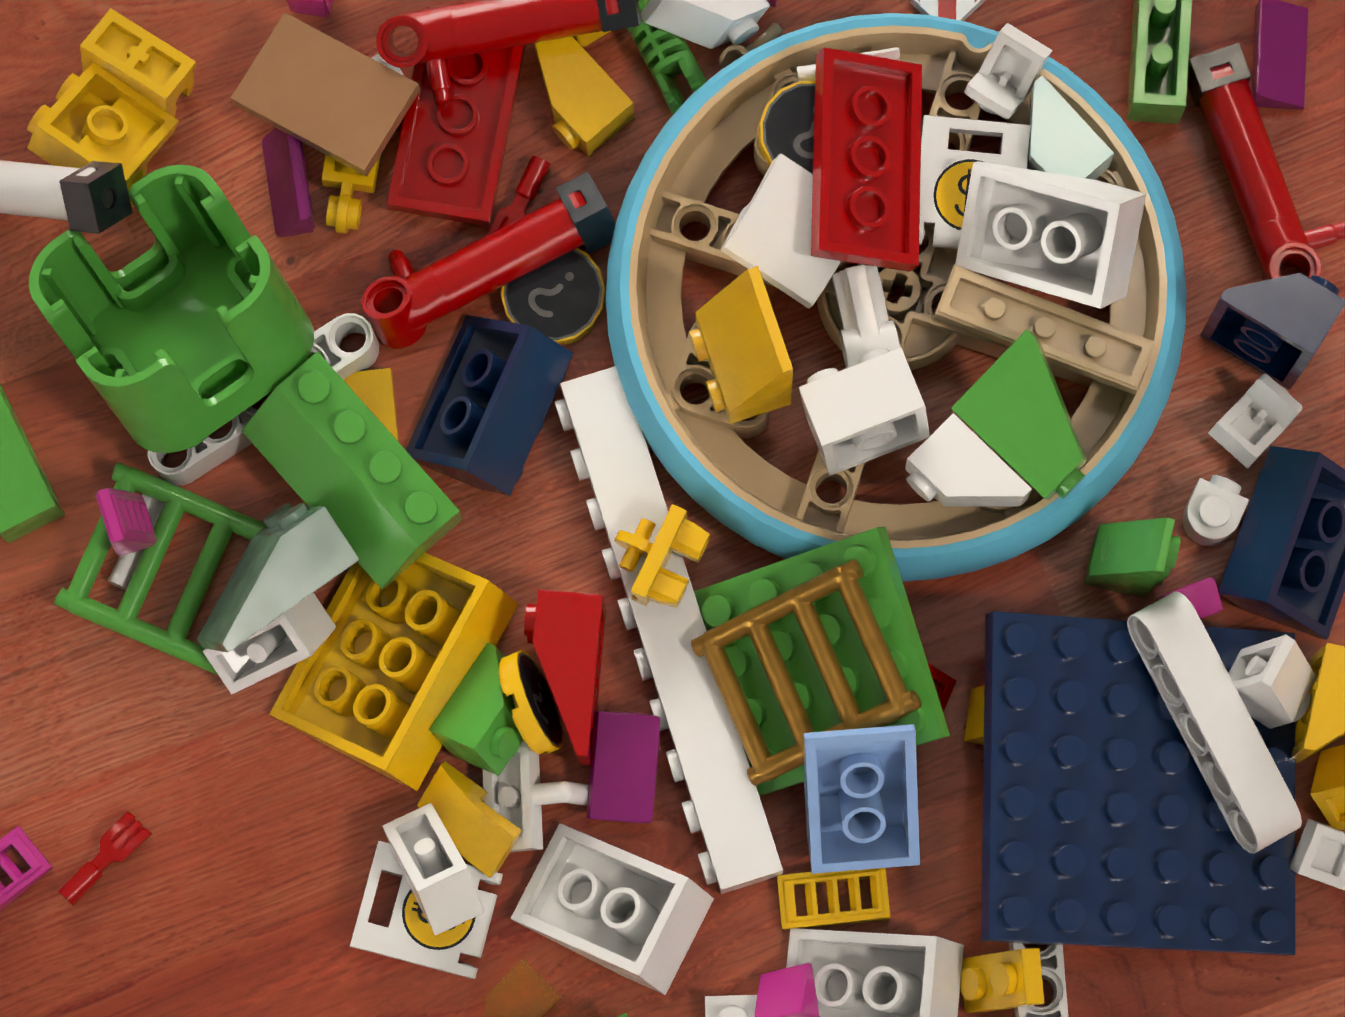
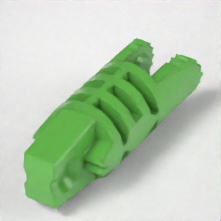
M639 0L641 12L650 0ZM643 21L639 26L627 29L670 111L674 115L685 101L673 77L683 72L694 92L705 84L707 80L684 38L646 24Z

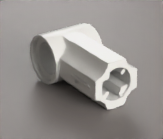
M858 265L845 268L843 271L833 274L832 282L843 329L840 330V341L846 369L859 364V358L873 350L887 348L891 352L900 348L894 321H889L878 268L875 266Z

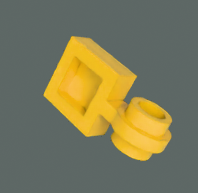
M327 155L325 156L321 179L322 185L324 187L341 189L340 196L330 195L326 214V226L335 227L336 233L347 234L349 229H359L362 199L353 198V192H375L380 156L367 177Z

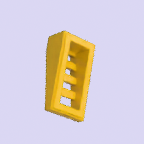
M886 868L777 875L782 930L888 921L890 919ZM859 880H870L872 908L862 909ZM848 881L851 911L840 912L837 882ZM826 883L829 913L818 914L816 884ZM805 885L807 916L797 917L794 886Z

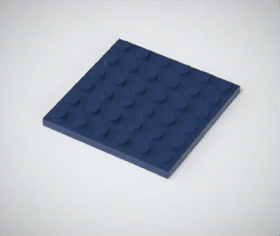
M997 611L985 614L981 941L1275 956L1295 955V872L1290 870L1291 861L1295 854V831L1255 854L1247 852L1237 842L1132 641L1127 621ZM1205 627L1228 673L1240 650L1283 635H1288L1295 640V633ZM1251 717L1295 801V759L1291 758L1293 748L1295 747V722L1269 729Z

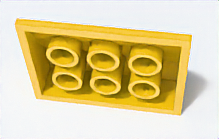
M427 553L419 557L383 590L356 562L350 566L326 610L336 628L312 656L296 664L269 715L372 770L418 791L443 745L430 732L429 728L486 644L497 645L519 603L489 580Z

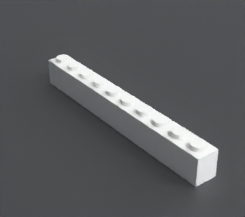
M616 366L560 383L564 399L555 401V406L563 431L574 429L579 448L571 450L570 453L579 481L589 478L595 498L586 500V504L595 531L605 528L611 547L601 551L610 579L621 578L627 597L617 601L626 630L637 628L643 648L633 650L643 681L653 678L659 698L649 701L652 713L660 717V731L669 729L675 749L665 752L674 782L685 780L691 800L682 802V807L690 832L692 834L701 831L707 848L706 852L698 854L706 883L709 885L717 882L720 893L724 894L777 877V875H782L783 868L757 787L750 782L747 775V769L750 768L743 744L705 657H698L691 646V640L703 635L706 632V628L683 556L672 552L665 569L689 579L687 589L677 608L658 604L652 600H649L647 606H644L632 600L633 594L631 589L646 558L640 557L633 573L619 567L626 549L614 541L617 532L623 530L634 534L641 518H645L656 524L649 539V542L653 544L668 514V510L642 429L628 404Z

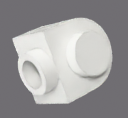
M1212 475L1210 482L1202 478L1198 480L1185 507L1182 518L1184 530L1194 542L1204 546H1216L1225 542L1238 526L1249 499L1239 495L1242 489L1241 486L1230 479L1218 475Z

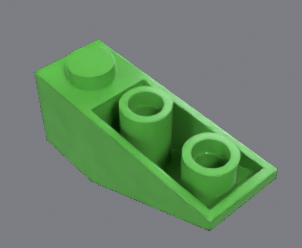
M1157 518L1099 524L1094 534L1083 585L1146 599L1155 585L1162 586L1164 577L1168 578L1170 568L1174 569L1181 542V537L1172 535L1175 519Z

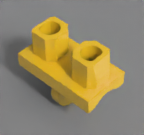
M672 504L653 544L649 542V539L656 524L645 518H641L634 534L619 530L614 539L618 545L626 549L619 564V567L633 573L640 557L646 558L631 589L633 594L632 600L644 606H647L649 600H652L658 604L677 608L687 589L689 579L665 569L672 552H675L698 563L710 540L708 532L687 519L686 510Z

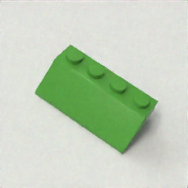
M318 351L274 389L241 430L306 505L325 506L358 556L359 561L357 562L382 590L463 520L460 510Z

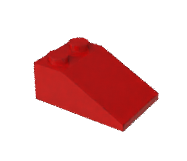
M538 589L536 604L527 603L524 635L527 636V643L534 645L581 768L591 769L595 711L598 708L606 620L603 595Z

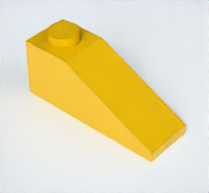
M573 36L533 43L553 118L556 122L552 128L559 139L570 150L578 146L589 157L635 118L634 104Z

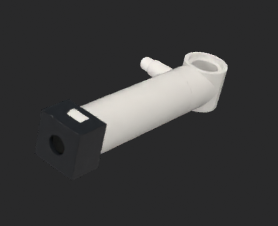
M0 160V213L65 220L69 222L70 231L100 234L133 213L122 163L92 161L82 168Z

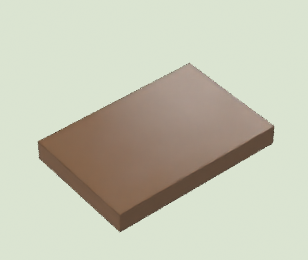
M284 12L230 99L233 105L367 177L420 92L419 83Z

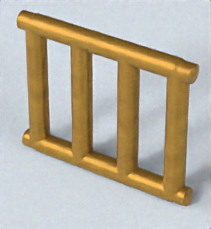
M856 559L843 565H838L691 640L694 653L698 657L704 656L752 764V767L747 769V775L754 786L770 781L804 765V733L815 732L768 626L791 613H794L841 719V723L824 731L884 727L922 706L918 694L914 690L907 691L859 583L858 579L863 577V570ZM839 590L887 698V701L862 713L813 602ZM749 635L796 741L795 745L772 756L724 648Z

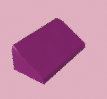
M1258 0L1255 7L1252 95L1257 107L1304 109L1308 8L1280 0Z
M274 128L263 138L262 148L275 233L278 237H287L314 232L313 229L316 228L303 143L289 134Z
M595 711L587 818L634 823L652 822L660 733L659 716L639 712Z

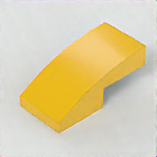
M445 761L440 765L417 806L421 808L432 803L460 855L487 877L491 878L499 871L523 830L485 804L483 800L488 792Z

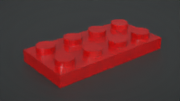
M526 45L446 59L451 82V100L445 103L438 104L435 101L433 90L430 88L426 63L414 65L412 80L419 83L420 92L403 119L387 199L388 210L487 227L491 226Z
M826 47L816 54L811 223L812 257L911 272L919 266L922 64Z

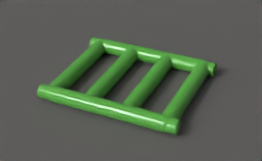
M117 462L113 468L111 480L116 481L113 489L132 493L137 491L165 503L153 528L157 542L154 546L144 549L118 609L88 597L111 547L101 514L68 590L65 588L60 590L55 597L54 605L218 675L203 653L205 648L186 639L232 533L251 540L253 535L266 527V525L259 520L137 468ZM186 512L212 523L213 526L167 630H164L138 619L137 616L183 513Z

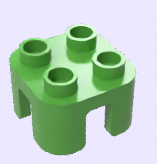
M172 165L160 168L134 183L129 189V198L155 236V243L151 249L127 266L115 272L108 271L83 234L78 231H70L69 229L52 240L40 252L33 263L29 275V290L33 301L75 357L79 367L133 440L144 449L156 453L178 452L203 442L210 434L272 392L282 381L305 363L310 356L314 343V329L310 318L262 242L256 235L251 237L213 178L202 169L190 165Z

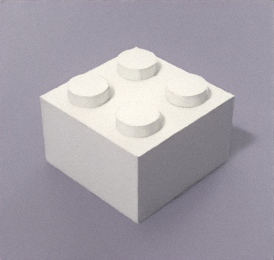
M887 348L873 350L859 358V364L839 372L836 368L819 371L807 379L808 384L798 387L806 419L829 476L930 437L926 407L902 348L891 352Z

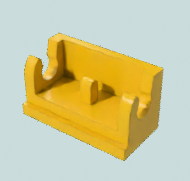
M111 8L80 45L82 73L92 62H95L173 117L176 115V102L180 94L183 93L189 96L192 92L194 85L193 70L196 68V61Z

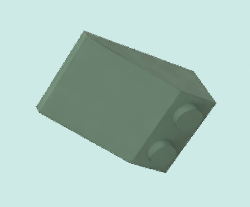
M286 503L263 518L266 527L253 535L197 638L202 648L230 652L359 561L358 556L325 506H308L300 503L292 507L290 503Z

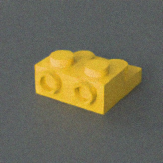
M92 62L80 77L72 73L65 80L56 95L58 101L51 108L43 105L35 113L27 127V131L32 133L27 149L52 166L82 168L92 161L122 163L126 184L128 185L174 133L179 120L107 70Z

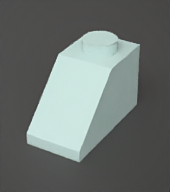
M1043 76L1038 78L1034 82L1030 96L1028 125H1031L1027 169L1095 180L1109 168L1114 152Z

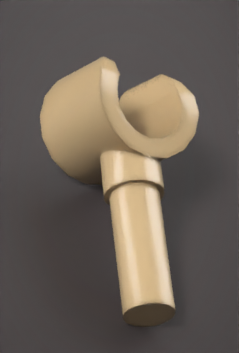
M772 23L746 48L741 45L727 47L720 55V65L722 68H725L747 52L775 39L782 32V28L777 23Z

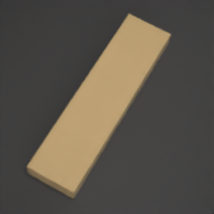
M956 265L952 269L934 315L936 319L1009 347L1027 329L1039 339L1048 362L1134 395L1137 392L1156 343L1145 337Z

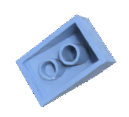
M915 725L804 733L806 831L812 874L920 865Z

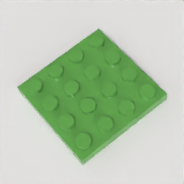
M876 527L694 591L706 631L838 565H843L856 559L863 570V577L858 579L906 689L907 691L914 690L922 704L921 708L886 726L914 724L916 746L950 736L886 527ZM839 590L813 602L861 713L887 701ZM794 613L769 624L768 626L815 732H822L841 723V719ZM749 635L725 646V651L771 756L795 745L796 741ZM746 753V756H747L749 765H750V767H752V764H751V762H750V760H749V758H748V755H747V753ZM804 765L757 785L759 796L803 783Z

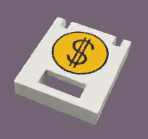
M924 115L921 135L919 245H922L925 236L924 223L934 224L932 247L958 249L973 163L979 161L1027 169L1031 125ZM949 132L1001 137L999 154L948 149Z
M378 841L350 947L454 975L476 979L478 968L469 964L458 963L461 953L481 959L498 895L478 890L479 881L491 885H500L503 874L497 872L489 878L476 867L466 864L485 912L435 936L416 901L391 845ZM381 871L402 877L389 927L368 922Z

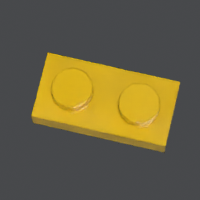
M1040 948L1018 949L963 958L960 991L964 997L965 1013H982L1044 1004Z

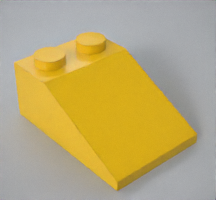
M755 266L744 271L696 311L697 329L689 331L698 362L708 359L714 379L706 381L715 412L725 410L729 424L791 405L793 367L759 267Z

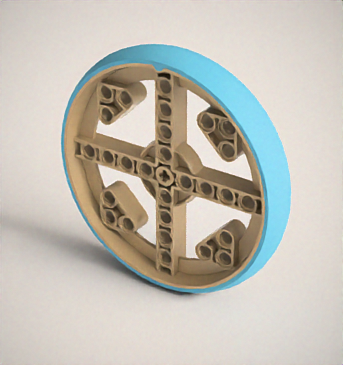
M885 13L858 15L821 22L784 34L747 52L717 72L695 91L664 125L645 153L627 189L616 221L608 258L606 312L608 337L613 361L628 404L642 429L645 440L667 472L688 495L720 523L754 545L779 557L788 559L876 527H886L902 581L940 579L977 571L1012 559L1050 540L1078 521L1103 499L1133 465L1151 437L1167 404L1180 363L1186 324L1187 294L1183 251L1172 208L1152 163L1122 118L1094 89L1067 67L1050 57L1038 78L1043 76L1114 152L1109 168L1095 180L1146 194L1127 296L1110 304L1109 324L1156 342L1135 395L1048 362L1053 376L1089 387L1085 398L1071 418L1087 462L1079 469L1085 475V478L1068 496L1062 499L1056 493L1050 500L1044 499L993 448L973 431L1032 488L1028 499L1021 506L943 507L938 501L898 505L854 500L867 462L829 476L818 449L808 483L804 484L765 461L741 439L752 438L763 432L769 423L770 411L758 415L753 420H741L729 424L725 410L715 412L710 396L708 400L698 405L689 404L681 397V392L687 385L700 383L706 386V381L714 379L708 359L698 362L689 334L686 339L681 300L685 259L738 276L748 269L720 251L740 214L705 204V201L725 170L754 141L756 168L765 176L770 165L766 158H763L758 148L757 127L766 104L780 89L798 82L796 67L816 64V54L824 47L854 53L898 47L900 48V61L922 64V92L936 94L929 113L930 116L979 120L982 108L975 100L970 98L973 105L968 109L956 110L949 106L946 102V97L956 92L964 93L968 83L979 72L999 33L998 31L966 21L932 15ZM1032 90L1010 119L1003 118L1004 120L1013 124L1028 125ZM949 132L948 141L957 150L969 151L974 135ZM695 221L705 224L710 231L702 240L690 241L681 234L682 228L686 224ZM924 223L925 236L922 242L925 244L926 250L919 255V266L911 272L877 267L881 278L889 321H894L900 348L903 350L910 370L934 363L950 352L955 345L999 358L1009 346L934 318L935 314L932 311V306L939 302L955 265L958 249L932 247L934 224ZM841 261L836 271L863 264ZM763 279L764 284L773 286L772 284ZM830 279L817 299L818 310L825 330L833 342L842 350L840 330L843 329L833 282ZM894 286H900L904 289L903 297H900L897 304L887 301L888 293H891ZM696 322L693 324L690 331L697 329ZM828 480L836 481L843 486L846 495L837 503H826L816 493L818 485Z

